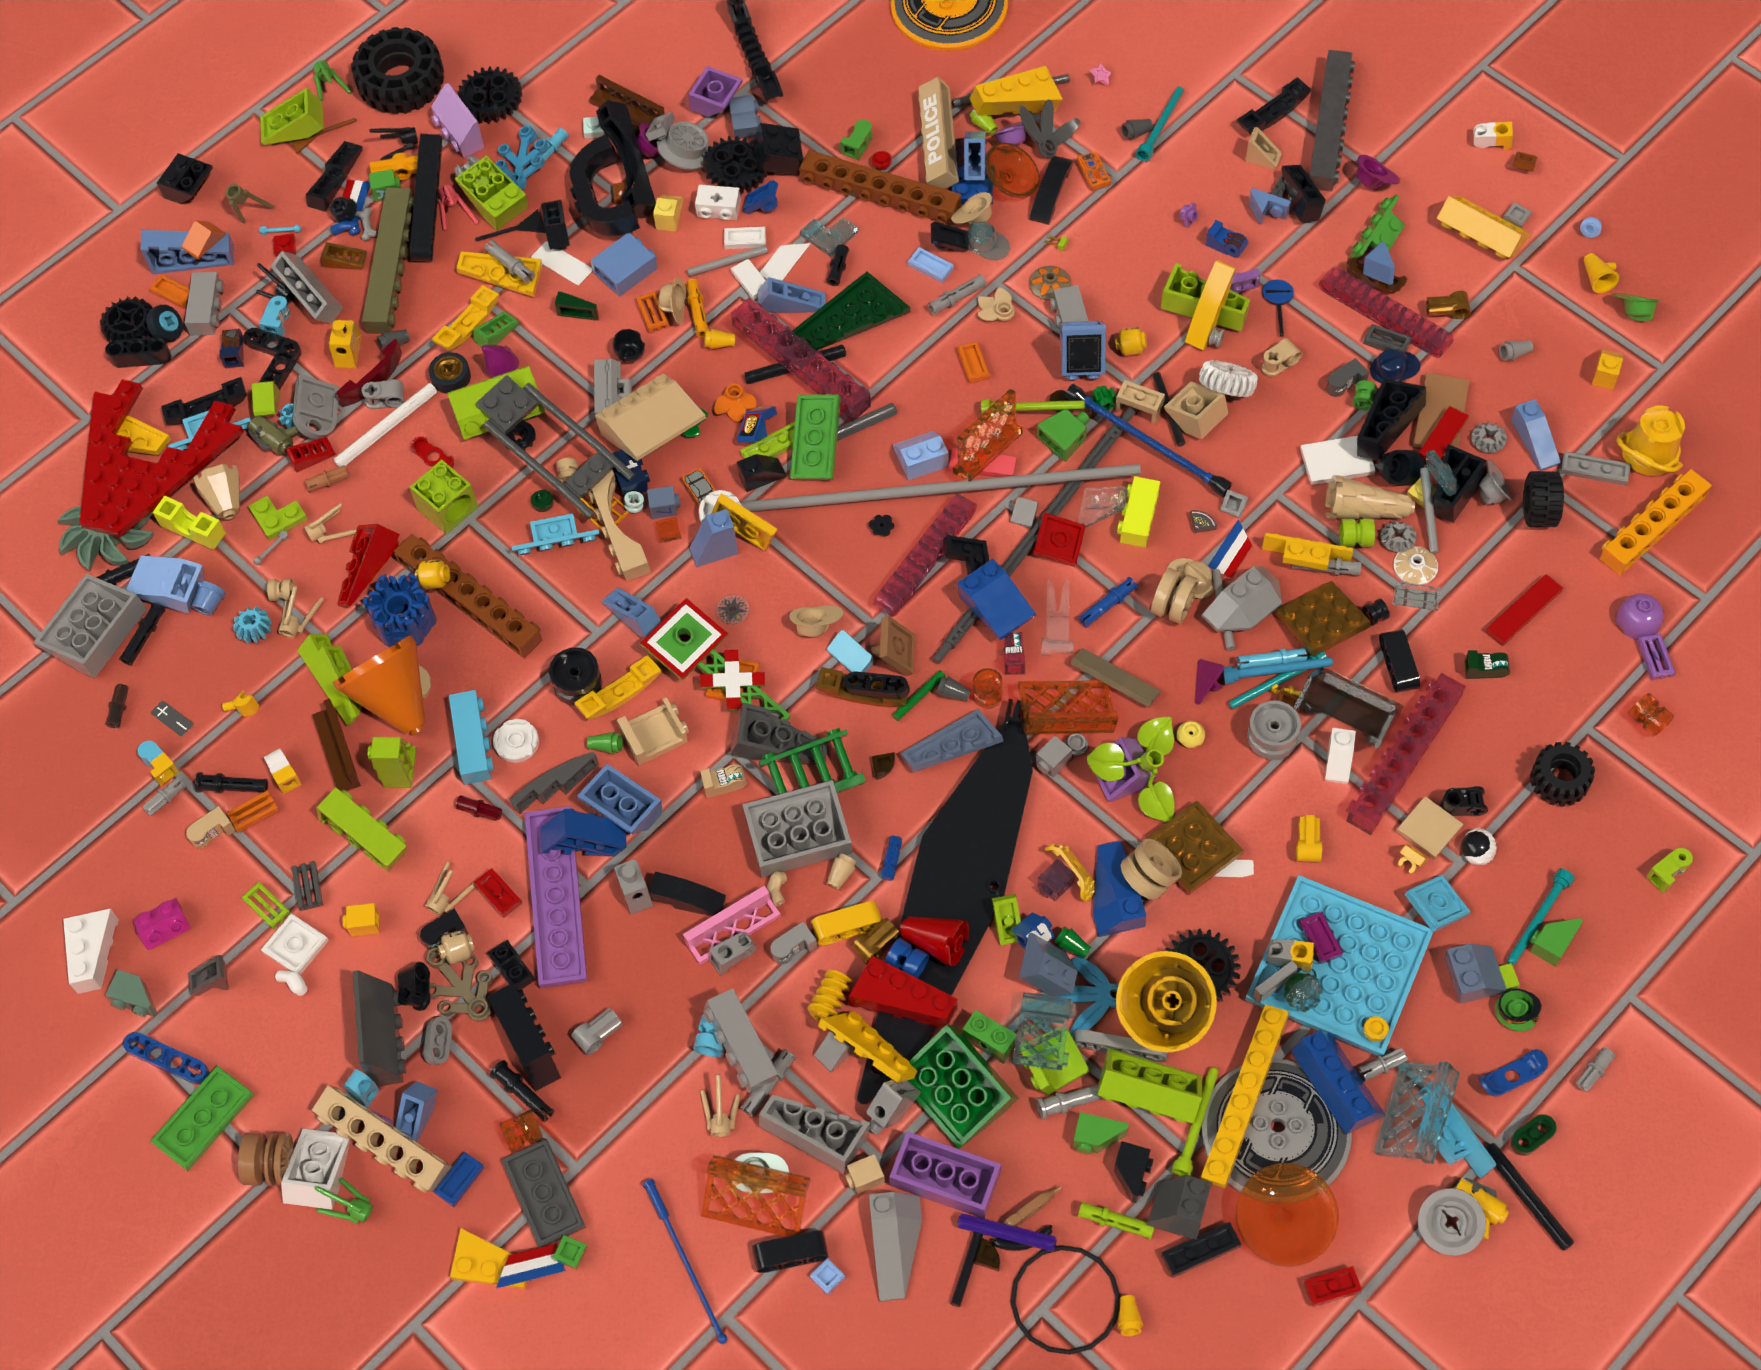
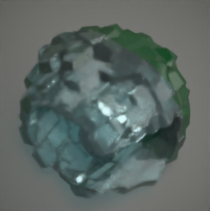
M1310 973L1293 974L1285 983L1284 988L1286 1002L1290 1007L1301 1012H1308L1309 1009L1316 1008L1320 1002L1319 994L1323 993L1319 979Z

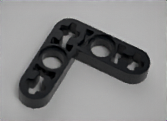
M259 328L248 329L244 333V340L247 346L274 356L260 381H275V385L280 390L301 356L298 342ZM272 341L278 342V344L273 348L267 347V345ZM281 363L286 364V367L284 369H276L277 365Z

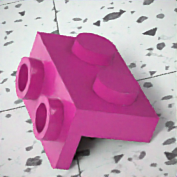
M177 898L165 901L160 906L143 912L133 919L137 933L147 950L191 929Z

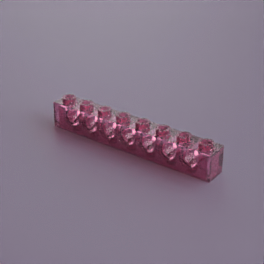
M748 298L731 312L732 325L817 394H839L841 396L840 412L852 422L871 407V395L865 387L859 386L850 375L844 374L834 362L830 363L819 350H814L805 339L795 335L790 327L781 324L777 317L766 312L760 303H755Z
M1443 673L1439 675L1437 680L1434 678L1431 680L1426 689L1429 692L1425 697L1421 695L1415 705L1417 708L1414 714L1409 713L1404 722L1406 727L1403 731L1400 729L1397 731L1392 740L1394 745L1392 748L1387 747L1381 756L1382 763L1380 766L1376 764L1369 775L1372 778L1368 783L1364 782L1358 791L1359 798L1357 801L1353 799L1348 805L1346 812L1349 814L1346 822L1372 835L1461 699L1466 687L1465 685ZM1434 699H1440L1443 702H1437ZM1423 716H1429L1431 719H1425ZM1411 733H1417L1420 737H1415ZM1400 750H1405L1409 754H1403ZM1393 767L1397 769V772L1390 771L1388 768ZM1376 785H1383L1386 789H1379ZM1370 802L1374 804V807H1368L1365 803Z

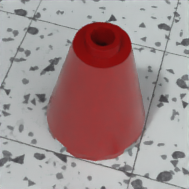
M909 916L906 920L902 921L900 933H902L904 940L948 966H956L965 951V948H962L963 940L968 941L969 925L967 921L962 919Z

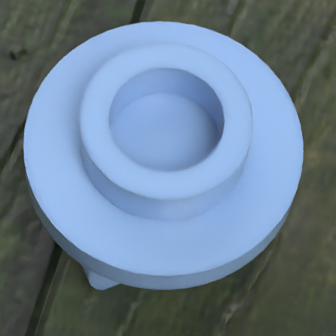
M1595 217L1585 218L1580 225L1581 233L1588 238L1598 236L1602 230V222Z

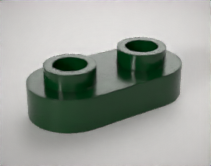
M1541 1114L1518 1129L1511 1138V1147L1514 1152L1527 1156L1548 1142L1556 1133L1557 1126L1555 1121L1550 1116ZM1538 1127H1544L1546 1129V1132H1540L1538 1130ZM1519 1141H1525L1527 1143V1147H1522L1519 1144Z

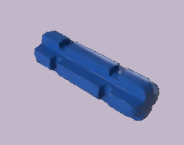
M890 836L889 846L887 847L884 867L881 873V877L884 880L892 881L894 879L900 854L899 850L902 845V838L899 836Z

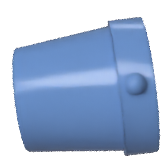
M201 580L197 585V591L191 607L199 613L212 616L221 600L224 599L226 592L213 583Z

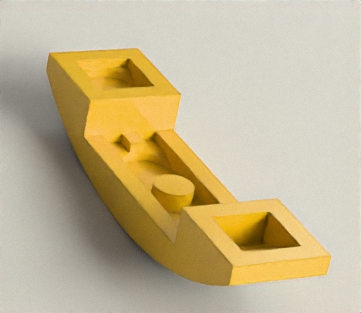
M482 285L470 298L471 304L450 327L444 325L432 338V342L447 350L460 346L474 334L473 330L482 325L500 297L499 293Z
M647 655L631 665L630 672L597 693L594 691L589 692L574 702V704L587 720L605 715L643 691L659 676L661 669Z

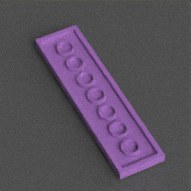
M571 806L525 812L540 988L588 982L576 851L572 850L570 855L564 854L563 850L550 849L549 853H542L541 827L562 810L572 809Z

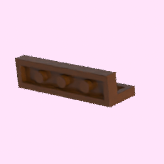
M601 75L595 78L597 90L589 98L590 104L598 108L607 100L627 104L633 125H640L641 123L651 125L654 118L665 114L664 107Z
M331 699L324 700L326 710L312 715L336 788L340 791H349L361 785L337 712Z

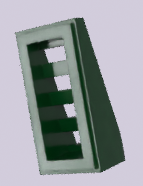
M558 291L555 300L558 316L588 320L599 319L596 304Z

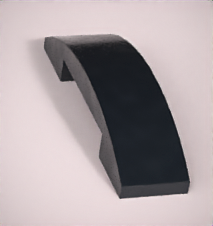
M1297 77L1282 87L1281 94L1258 110L1254 111L1251 109L1238 118L1237 123L1249 134H1252L1255 127L1263 131L1294 110L1308 96L1311 88Z
M1055 155L1051 159L1035 197L1030 214L1031 221L1050 224L1057 199L1065 179L1070 174L1074 160Z
M242 377L222 383L221 390L184 403L182 399L162 405L165 423L167 425L184 424L183 419L209 411L214 401L235 406L247 396Z

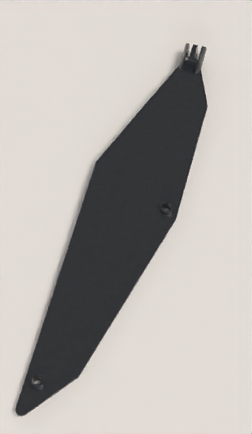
M1009 698L1003 724L998 730L1003 737V742L983 750L922 835L901 923L909 916L962 919L968 922L969 937L968 941L963 940L962 948H965V951L956 966H948L929 955V960L918 977L919 980L951 996L994 917L992 898L1005 895L1033 773L1025 729L1031 706L1030 702H1026L1023 718L1021 719L1019 717L1022 701L1017 700L1014 715L1010 716L1013 699ZM996 885L998 888L993 890L990 887ZM902 933L897 936V939H903ZM884 1012L878 1013L874 1027L878 1034L908 1061L926 1045L935 1026L919 1023L913 1019L905 1017L902 1019ZM869 1058L866 1060L857 1096L860 1104H867L877 1095L884 1082L893 1080L882 1071L873 1073L872 1070L876 1067L872 1065L874 1061Z

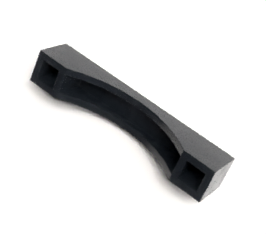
M607 100L596 113L601 129L615 145L624 165L626 185L621 199L623 203L630 202L637 217L646 218L654 211L656 201L627 104Z

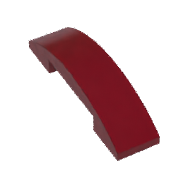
M394 339L380 352L383 360L359 382L355 384L349 380L335 393L341 407H346L365 399L362 394V387L366 383L387 381L391 377L402 355L398 340Z

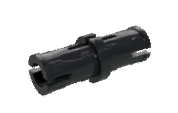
M839 244L836 247L834 259L830 262L831 269L827 279L829 285L838 286L840 284L842 272L846 269L845 261L849 252V248L846 245Z

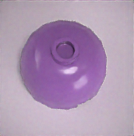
M1639 593L1627 597L1621 603L1616 614V623L1624 630L1623 633L1637 640L1639 637L1657 634L1664 620V610L1661 604L1648 594Z

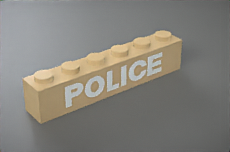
M936 77L919 86L918 100L922 121V146L925 155L924 165L926 167L925 179L927 184L946 189L958 183L959 180L950 87L939 77Z

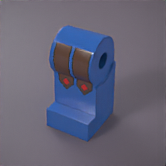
M1215 220L1207 232L1205 246L1235 258L1240 257L1248 245V240L1243 234L1224 228L1223 223Z

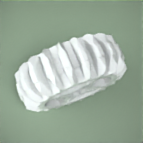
M1206 361L1203 363L1199 373V380L1202 385L1225 395L1238 397L1252 396L1258 383V377L1254 372L1246 367L1225 361Z

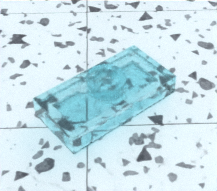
M1434 449L1427 452L1426 467L1447 495L1455 494L1456 478L1453 476L1450 466L1447 463H1443Z

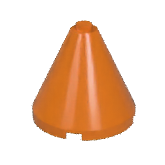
M412 635L332 682L339 692L403 733L407 734L410 732L411 735H414L424 729L422 724L425 723L417 645Z

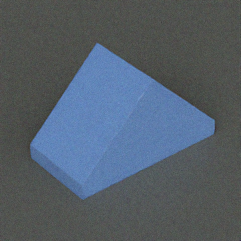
M1381 242L1365 257L1363 274L1391 285L1394 280L1395 266L1385 242Z

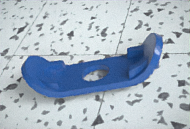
M1534 1049L1522 1058L1492 1073L1480 1075L1478 1079L1482 1088L1489 1095L1494 1097L1501 1096L1543 1074L1548 1067V1059L1542 1050ZM1515 1071L1519 1074L1520 1078L1516 1082H1510L1505 1078V1073Z

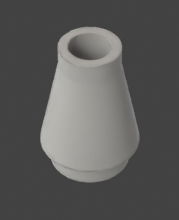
M1530 340L1505 341L1499 347L1500 357L1502 360L1509 362L1533 351V344Z

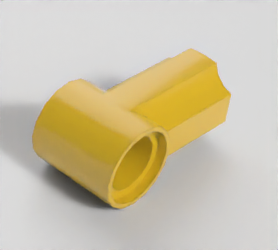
M1315 815L1300 817L1296 861L1320 863L1322 857L1320 818L1315 817Z

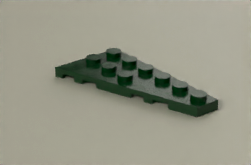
M866 271L778 341L775 347L788 360L807 355L910 313V306Z

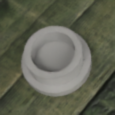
M1079 733L1070 735L1065 741V744L1072 749L1073 756H1080L1088 749L1087 739Z

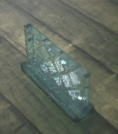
M1440 1061L1439 1065L1403 1063L1400 1065L1374 1150L1377 1155L1421 1159L1424 1163L1434 1164L1460 1073L1449 1062ZM1415 1071L1417 1076L1406 1083L1407 1072ZM1433 1072L1436 1073L1435 1079L1427 1084L1424 1078ZM1421 1081L1425 1087L1416 1094H1413L1411 1088ZM1408 1092L1410 1098L1399 1105L1400 1096ZM1429 1093L1428 1102L1421 1107L1418 1100ZM1415 1104L1418 1110L1407 1117L1404 1111ZM1401 1114L1404 1120L1395 1127H1392L1393 1119ZM1422 1116L1421 1125L1414 1130L1411 1123ZM1408 1126L1411 1133L1400 1140L1397 1133ZM1394 1136L1397 1143L1389 1149L1384 1148L1386 1141ZM1415 1138L1416 1142L1413 1151L1406 1150L1404 1146Z

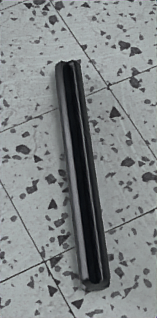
M839 345L747 371L744 373L745 381L747 384L839 359L846 356V349L844 345Z
M1495 1143L1489 1144L1485 1149L1496 1162L1495 1167L1561 1250L1564 1251L1574 1244V1240Z

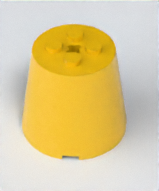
M1160 951L1143 956L1126 970L1117 989L1116 1008L1121 1024L1137 1043L1158 1052H1175L1194 1045L1208 1032L1215 1018L1217 996L1209 974L1198 962L1181 953ZM1172 993L1176 994V998L1179 999V1004H1175V1008L1172 1007L1171 1002H1168V997H1172Z

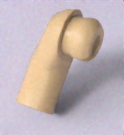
M779 871L771 874L767 885V890L775 907L785 903L780 887L787 881V875Z

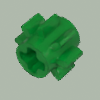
M1099 386L1093 390V396L1090 397L1093 402L1109 411L1114 408L1116 395L1112 387L1108 389L1107 386Z

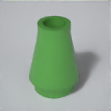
M616 732L589 736L587 746L588 749L616 754V752L622 751L623 738L621 734Z

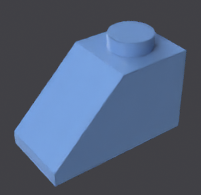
M418 1081L402 1093L395 1127L418 1142L434 1110L438 1090Z

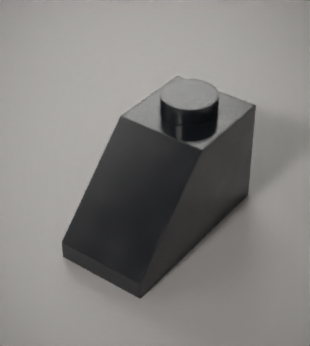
M755 454L737 461L738 475L746 492L787 477L779 459L776 457Z

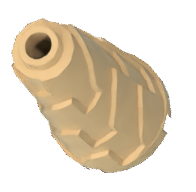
M1333 475L1332 479L1335 481H1329L1325 500V507L1331 508V512H1325L1328 519H1402L1414 513L1415 502L1411 501V497L1406 494L1383 490L1379 487L1344 478L1341 475Z

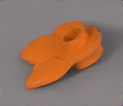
M730 384L726 388L724 395L717 398L714 411L716 415L727 413L732 421L738 423L744 419L747 410L757 407V402L752 394L745 393L742 386Z

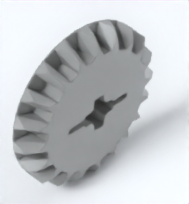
M1448 1188L1432 1193L1423 1202L1418 1215V1226L1423 1239L1432 1249L1445 1255L1456 1256L1470 1252L1480 1243L1485 1233L1486 1219L1480 1203L1471 1194L1463 1190ZM1445 1212L1452 1218L1455 1216L1458 1217L1459 1220L1456 1224L1458 1226L1457 1228L1459 1229L1460 1233L1452 1225L1449 1227L1446 1226L1445 1223L1448 1221V1219L1446 1217L1447 1215L1445 1214Z

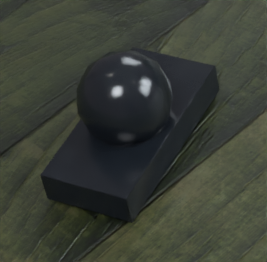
M935 221L931 223V243L941 251L953 249L966 252L968 251V231Z

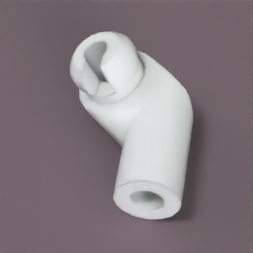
M285 970L277 971L275 975L276 981L287 983L294 994L302 996L307 992L308 988L300 973Z

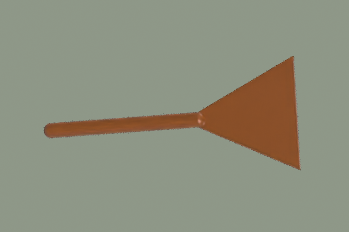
M352 118L322 129L319 133L309 138L292 140L296 153L298 154L320 134L356 122V119Z

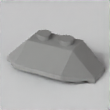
M1253 566L1226 587L1201 617L1217 632L1224 630H1251L1281 606L1282 598L1279 580L1264 566Z

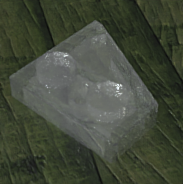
M1125 486L1085 488L1078 523L1086 525L1087 528L1124 510L1128 489Z

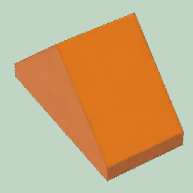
M195 221L182 244V249L199 259L225 236V232L211 222Z

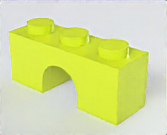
M167 496L163 497L153 511L161 527L212 550L216 548L226 534L218 519L203 512H200L196 517L188 512L182 503Z

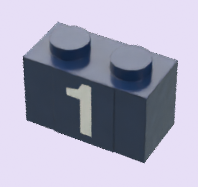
M623 450L613 452L612 454L635 474L634 479L629 481L615 467L612 468L623 498L631 491H637L641 494L647 492V483L650 482L647 470L642 471V459L637 461Z

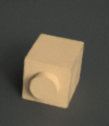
M875 1154L847 1165L848 1174L845 1175L849 1188H855L857 1195L885 1184L884 1175Z

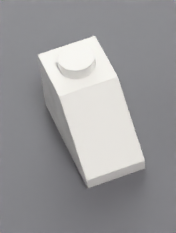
M1332 728L1328 745L1325 781L1348 784L1356 731Z

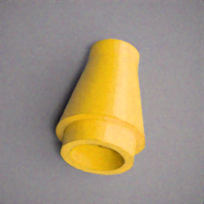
M715 329L705 330L704 346L709 347L710 350L735 345V334Z
M1125 1295L1120 1297L1118 1329L1121 1330V1334L1124 1336H1136L1141 1333L1143 1322L1135 1297Z

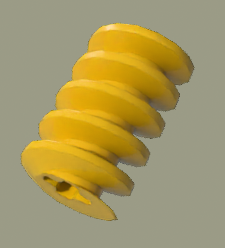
M827 970L825 973L826 978L822 979L821 987H818L816 990L817 995H814L812 998L813 1003L808 1005L810 1015L819 1022L821 1018L838 1015L834 1008H842V1004L838 1002V999L843 1001L847 999L842 991H851L850 987L846 984H851L853 981L839 971Z

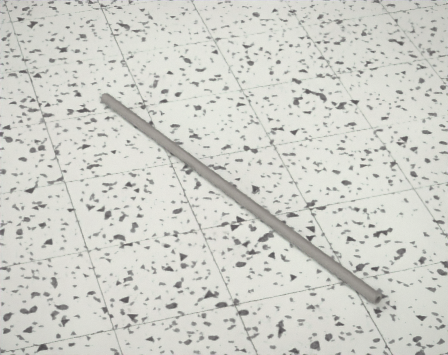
M1140 464L754 500L740 503L742 507L750 512L1132 476L1141 475Z

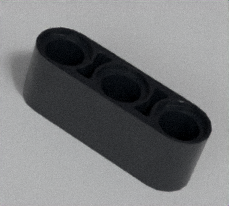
M161 337L115 340L109 342L105 348L112 365L116 368L161 365L169 362L172 357L166 341Z
M1401 629L1380 633V647L1395 692L1419 689L1420 678L1405 631Z
M812 1231L768 1240L752 1246L756 1271L758 1273H767L820 1262L829 1257L823 1231Z

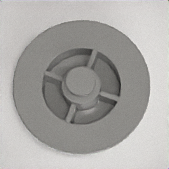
M685 121L676 122L669 128L667 136L657 141V149L660 155L670 164L687 170L704 167V153L708 152L710 144L708 143L706 132L698 125Z

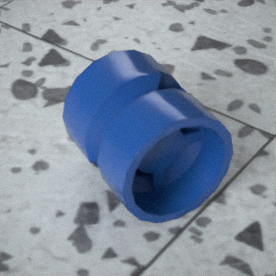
M899 938L888 952L885 962L918 979L929 960V954L919 948L913 950L912 944Z

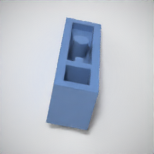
M768 277L758 290V308L776 313L816 312L826 304L825 292Z
M1536 399L1516 405L1511 421L1539 470L1543 471L1560 465L1561 461L1546 416Z
M618 587L602 600V603L642 638L648 636L661 623L652 606Z

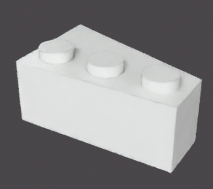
M111 909L63 919L68 979L70 986L77 994L102 989L108 965L107 957L109 949L113 945L115 926L118 925L119 921Z

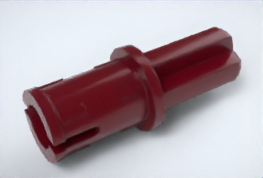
M460 795L457 799L456 809L474 814V817L482 816L497 821L502 816L501 808L486 804L481 799L477 801Z

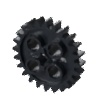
M489 66L488 71H485L482 67L479 73L474 70L473 76L467 74L468 80H462L463 85L458 86L459 92H457V95L475 119L480 117L481 122L485 118H488L489 123L492 121V118L499 121V116L506 119V113L513 114L512 108L518 109V103L522 102L521 83L518 81V77H514L513 72L507 73L506 68L500 71L498 66L495 70H492V67ZM490 97H491V107H489V100H488Z
M728 136L727 141L720 138V144L714 141L713 147L708 146V152L704 153L703 172L706 173V179H711L712 185L718 183L717 186L739 188L741 193H744L745 188L752 191V185L758 188L759 182L764 183V177H767L768 171L757 170L754 142L752 140L748 143L746 137L742 141L739 140L738 136H736L735 140Z
M1201 928L1198 929L1197 935H1193L1192 931L1189 930L1188 938L1180 934L1181 942L1178 943L1172 940L1174 949L1166 948V951L1184 954L1194 959L1201 966L1205 965L1206 971L1214 984L1217 999L1223 1002L1222 994L1225 993L1230 996L1231 992L1228 988L1237 987L1233 979H1240V974L1234 972L1241 969L1240 964L1234 963L1239 960V955H1231L1235 951L1234 945L1227 947L1229 943L1228 938L1220 941V933L1218 932L1212 937L1210 929L1206 935L1202 934ZM1198 947H1205L1207 949L1206 954L1203 956L1195 955L1194 951ZM1216 952L1217 955L1209 960L1211 954ZM1215 963H1223L1225 965L1224 970L1221 972L1213 971L1212 967Z

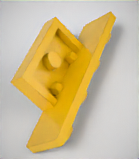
M1265 533L1262 546L1263 550L1284 553L1282 563L1326 571L1329 559H1337L1339 557L1341 560L1351 561L1354 550L1345 546Z

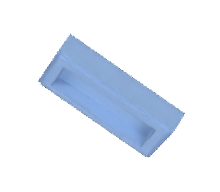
M920 247L908 260V266L941 283L954 270V264Z

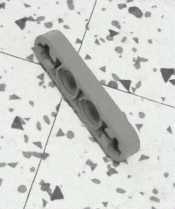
M1075 1030L1073 1039L1078 1048L1104 1053L1110 1048L1155 1062H1165L1167 1060L1168 1052L1148 1049L1129 1037L1089 1030Z

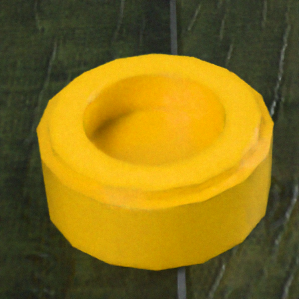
M1378 1016L1367 1019L1363 1027L1365 1037L1372 1042L1383 1041L1389 1031L1387 1022Z

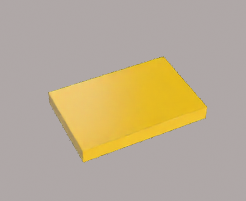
M721 493L711 514L727 509L735 533L763 551H766L773 540L777 528Z

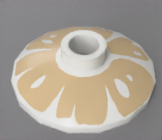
M1413 546L1407 551L1397 553L1393 568L1396 575L1403 582L1420 586L1428 584L1435 578L1438 572V562L1429 550Z

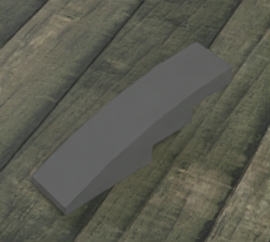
M590 752L574 758L538 777L510 799L513 809L521 814L536 799L541 804H544L558 790H561L565 795L568 794L599 765L596 754Z

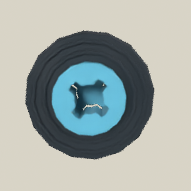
M166 304L158 305L148 312L146 324L153 337H161L166 342H171L181 335L183 322L179 313L173 307Z

